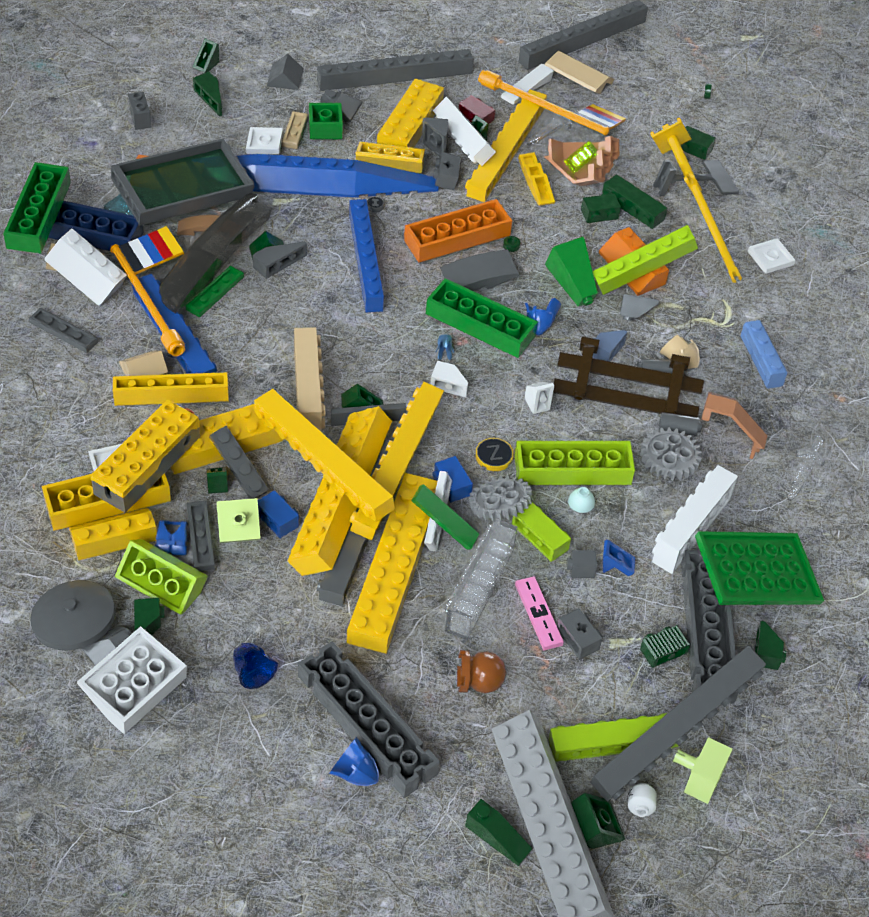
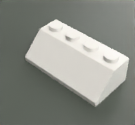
M73 229L69 230L59 239L45 258L47 263L98 306H101L123 285L127 276Z

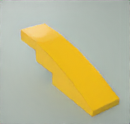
M535 152L519 154L518 159L523 174L539 206L554 204L555 200L547 174L543 173L541 163H538Z

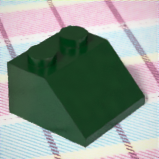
M584 793L571 801L588 848L595 849L625 840L610 800L607 802L604 798Z

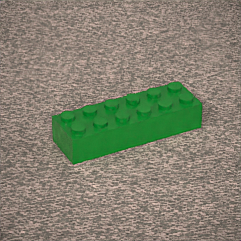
M34 162L3 232L6 249L42 253L71 184L69 167Z
M446 278L432 292L426 302V315L516 358L521 356L536 337L538 321Z

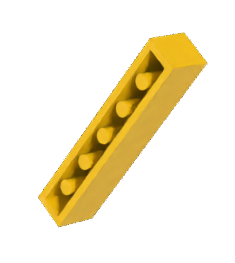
M227 372L114 376V405L163 404L167 399L173 403L229 401Z

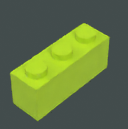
M532 502V504H528V509H523L524 513L517 512V517L513 516L512 525L552 562L569 550L571 538L567 532L562 531L556 525L553 519L546 516L539 506Z

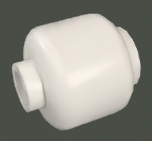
M639 783L631 787L628 792V809L630 812L639 817L649 816L655 812L657 801L655 789L646 783Z

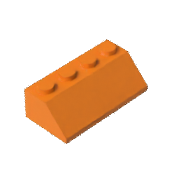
M628 227L615 232L599 250V254L609 264L646 244ZM664 265L627 283V285L639 296L666 285L669 269Z

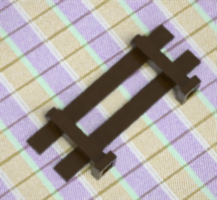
M583 336L581 337L579 348L582 351V356L563 352L559 354L557 367L578 370L576 382L555 378L553 390L555 394L570 396L576 400L586 399L657 414L665 412L698 417L700 406L679 402L680 390L702 394L703 379L683 376L684 371L688 369L690 357L672 354L669 363L672 373L599 360L592 357L593 353L597 354L600 340ZM589 373L669 388L667 400L587 385Z

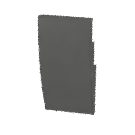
M508 249L469 256L440 267L444 279L446 278L472 291L486 286L488 290L519 276Z

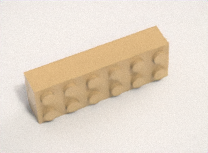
M316 327L294 328L297 411L322 432V429H325V417H323L325 416V405L321 403L324 402V391L320 389L323 388V376L319 375L322 374V362L318 361L322 358L321 349L317 347L321 346L320 335H317Z

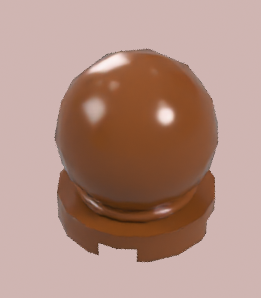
M469 650L459 651L458 658H461V666H457L458 692L467 693L471 687L476 692L485 694L501 688L505 682L507 672L503 660L497 654L484 651L471 656Z

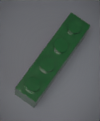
M614 175L603 184L602 195L615 193L621 209L651 229L665 220L666 206L619 175Z

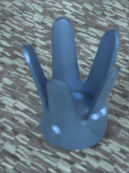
M443 334L438 338V347L435 352L439 348V360L442 358L444 349H446L448 359L451 360L452 358L451 349L453 353L454 350L450 335Z

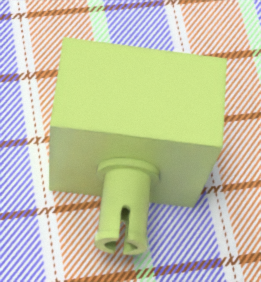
M257 498L217 502L220 543L261 539Z
M708 737L697 758L678 749L673 762L691 769V775L684 793L708 804L725 769L732 748Z

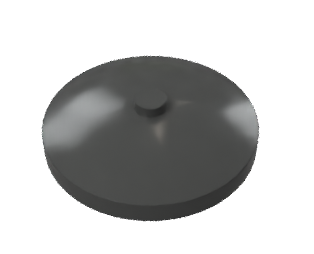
M86 580L69 581L51 588L38 599L32 609L30 622L35 637L43 645L55 650H76L95 643L109 631L115 619L116 608L112 595L102 585Z

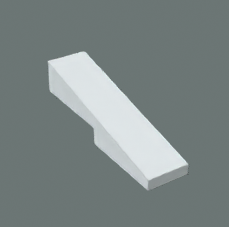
M540 64L513 86L525 92H528L529 89L534 90L550 82L554 70L544 64ZM507 91L501 95L502 99L512 105L522 100L521 97Z

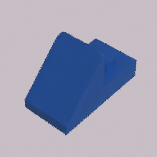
M606 539L603 552V573L615 567L627 576L633 575L635 572V557Z

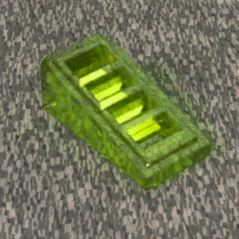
M588 141L565 159L564 163L574 174L597 155L598 150Z

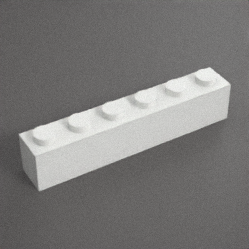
M447 97L433 110L437 115L435 118L448 119V134L469 155L468 157L472 162H478L483 166L496 153Z

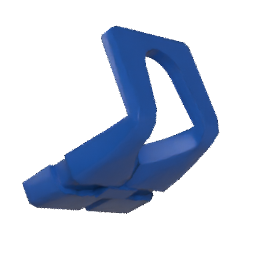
M160 520L155 547L168 554L186 556V526H188V523L186 521L171 522ZM165 525H180L175 533L171 534Z

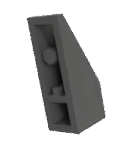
M304 241L266 247L253 254V268L267 279L306 257L307 243Z

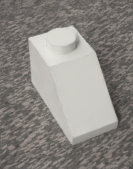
M437 361L431 376V385L444 390L446 393L466 397L468 382L458 368L453 364Z
M541 382L526 386L525 400L533 414L550 410L554 390L553 383Z

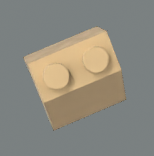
M158 350L119 361L125 376L163 375V373L168 372L162 351Z

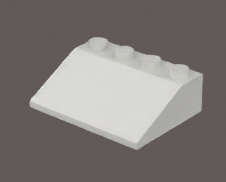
M140 626L77 681V684L105 717L125 734L186 679L187 665Z

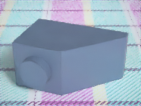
M627 331L599 333L596 338H593L600 341L597 354L593 353L592 358L611 361L625 344Z

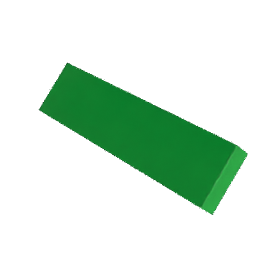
M230 265L185 305L186 310L200 318L244 278V273Z
M424 484L420 485L411 501L465 549H472L479 533Z

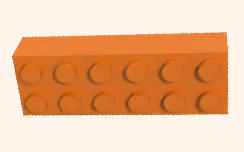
M494 199L405 225L404 241L419 263L510 236L512 219L499 201Z

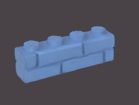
M756 320L744 323L740 336L766 388L783 386L787 371L762 322Z

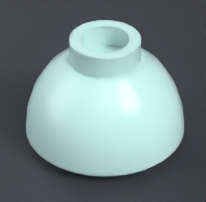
M580 487L570 494L568 504L574 511L586 513L594 508L595 498L588 488Z

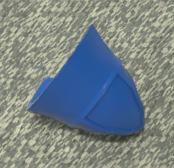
M556 298L551 299L546 310L537 309L536 306L532 308L528 303H525L527 317L538 321L537 335L544 334L555 321V317L561 308V303Z
M357 736L329 772L331 775L338 776L349 783L359 786H370L379 781V771L376 762L362 746Z

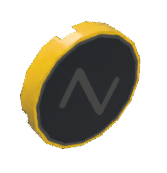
M488 438L478 444L476 460L481 467L483 465L489 471H501L512 463L513 449L505 440Z

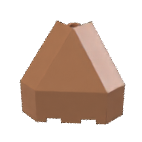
M611 136L605 137V141L560 142L549 139V156L544 157L573 184L586 186L603 183L606 179L605 174L610 172L614 165L613 161L618 159L620 155L619 139Z
M708 392L702 420L709 421L711 412L730 416L753 441L749 457L753 459L755 452L759 453L760 448L765 449L766 433L735 398Z

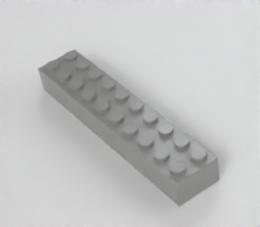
M528 710L492 728V733L559 917H614L539 718Z

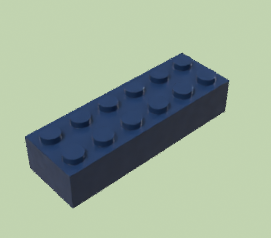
M63 201L48 238L59 240L69 230L73 229L94 248L110 251L111 246L114 244L120 246L142 237L143 225H139L133 215Z

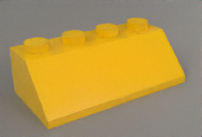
M359 142L356 150V160L415 173H422L425 149Z
M148 508L69 527L78 561L127 549L130 540L143 539L148 543L157 541L155 521L151 510Z

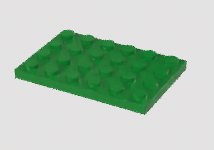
M698 531L695 535L719 605H820L824 601L798 533Z

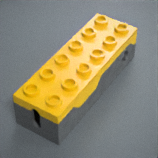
M167 399L91 474L94 495L126 513L200 438L199 417L192 410L182 408Z

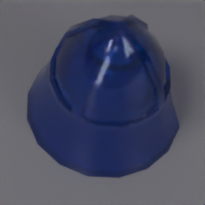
M242 643L233 651L235 670L237 671L240 684L244 688H260L267 684L275 675L278 662L266 655L261 647L253 643Z

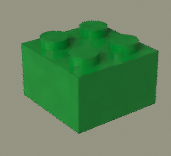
M309 103L310 139H342L341 103Z

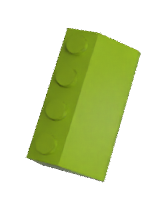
M143 539L130 540L115 574V578L150 598H159L161 604L180 615L200 595L208 577Z

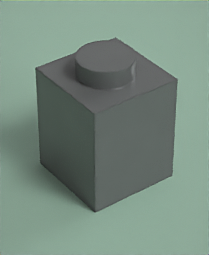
M571 551L570 558L566 560V568L570 570V578H595L597 569L596 551Z

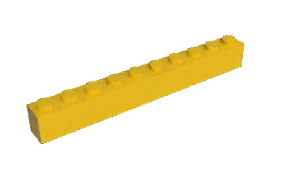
M531 89L528 91V93L543 100L547 99L546 94ZM522 98L521 103L517 104L515 112L511 113L509 121L505 122L503 130L498 133L497 140L492 142L491 147L496 153L483 166L479 164L478 169L473 171L472 178L467 180L465 185L467 197L482 202L487 200L545 109L544 107Z
M424 381L420 388L417 387L413 394L415 399L414 401H409L406 408L408 413H403L399 422L401 427H396L392 436L395 439L394 441H389L385 450L388 453L387 455H382L379 461L381 466L379 469L375 468L372 478L392 496H394L444 390ZM357 505L359 510L358 512H353L349 521L352 523L350 531L372 540L383 518L375 522L371 517H366L362 509Z
M274 389L254 400L256 415L260 419L263 418L271 429H275L281 439H286L293 450H298L305 461H310L317 472H322L329 483H334L341 494H346L353 505H358L366 517H371L377 522L395 510L393 496Z

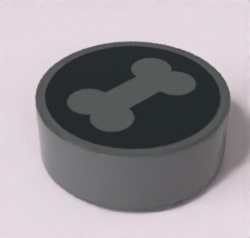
M379 197L369 198L367 200L368 210L374 213L382 211L384 206L383 200Z

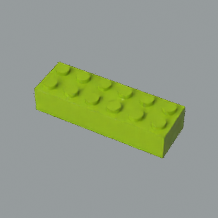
M516 441L514 457L517 480L523 479V482H528V485H632L635 467L630 441Z

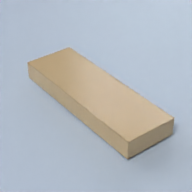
M292 111L281 142L282 147L298 149L308 120V114Z

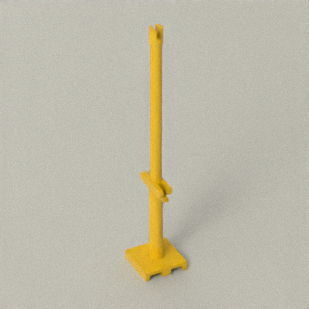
M679 117L677 118L678 122L669 126L667 123L662 126L663 130L656 134L654 132L650 134L662 154L670 150L673 151L684 175V180L694 195L724 260L733 283H737L735 277L737 276L741 280L742 276L735 266L703 197L702 188L681 147V144L691 140V137Z

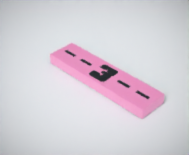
M535 576L517 580L515 586L543 651L563 646V639Z

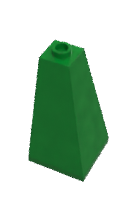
M582 236L553 246L545 262L547 269L578 307L592 304L598 292L584 237Z

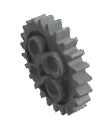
M668 427L667 431L660 428V432L654 430L653 434L648 433L647 438L644 437L640 448L641 462H646L645 468L651 467L650 473L656 471L657 477L661 474L664 479L670 476L672 481L676 476L679 480L682 479V475L688 478L689 473L693 475L701 463L702 451H699L700 445H696L697 440H691L692 435L684 436L685 431L678 433L677 428L674 432L671 431L670 427Z
M499 476L497 480L492 477L490 482L484 480L485 484H478L479 488H473L474 492H471L469 497V504L473 514H477L478 518L484 516V520L491 518L492 521L496 518L502 521L504 517L509 520L511 515L517 517V512L524 513L523 509H528V504H532L531 499H533L528 482H523V479L517 480L516 476L512 479L509 476L505 479Z

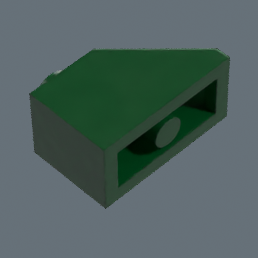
M359 384L354 385L341 394L342 408L383 405L382 399Z
M159 598L134 599L135 631L141 626L152 636L161 627V618H165L164 606H160Z
M760 621L756 631L755 653L766 663L764 668L778 670L781 663H785L787 652L783 651L784 642L765 621Z

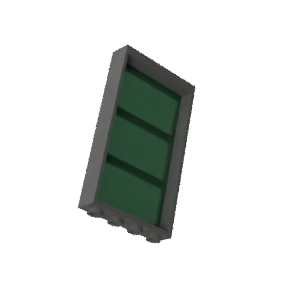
M224 138L111 165L110 178L139 225L251 197L254 189L253 180L249 178L246 169L241 166L238 157L234 155L230 145L226 143Z

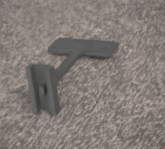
M670 160L663 161L653 184L654 188L658 187L660 189L659 196L666 195L671 183L685 181L683 174H676V169ZM702 160V164L708 174H694L697 181L712 180L722 195L739 194L738 188L719 160Z

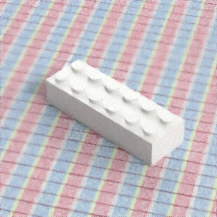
M719 465L713 471L710 470L707 473L704 483L700 482L695 490L696 493L694 495L690 494L686 500V505L678 509L676 518L674 520L670 519L666 525V530L658 534L655 540L657 544L652 551L654 554L652 562L671 574L674 573L682 562L685 550H691L697 543L695 538L697 532L706 531L730 501L738 478L737 475Z

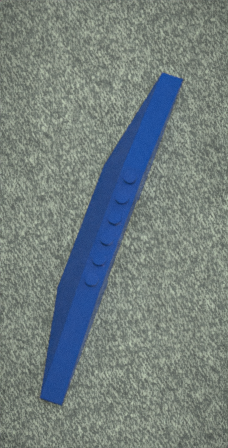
M267 154L237 156L241 166L246 169L247 175L254 182V192L357 198L363 194H368V197L376 196L377 193L392 195V192L409 194V191L424 193L437 192L439 190V187L435 186L436 179L433 176L359 160ZM220 157L191 161L192 163L204 164V172L201 175L204 182L212 180L217 181L219 185L227 183L234 185V187L238 186Z

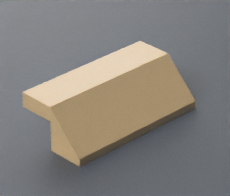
M557 51L545 63V66L599 94H601L606 83L612 85L614 78L561 51Z

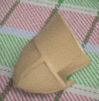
M679 335L674 336L659 352L668 359H671L672 354L690 357L688 369L697 368L700 361L699 349L696 343L691 339L692 343L688 344Z

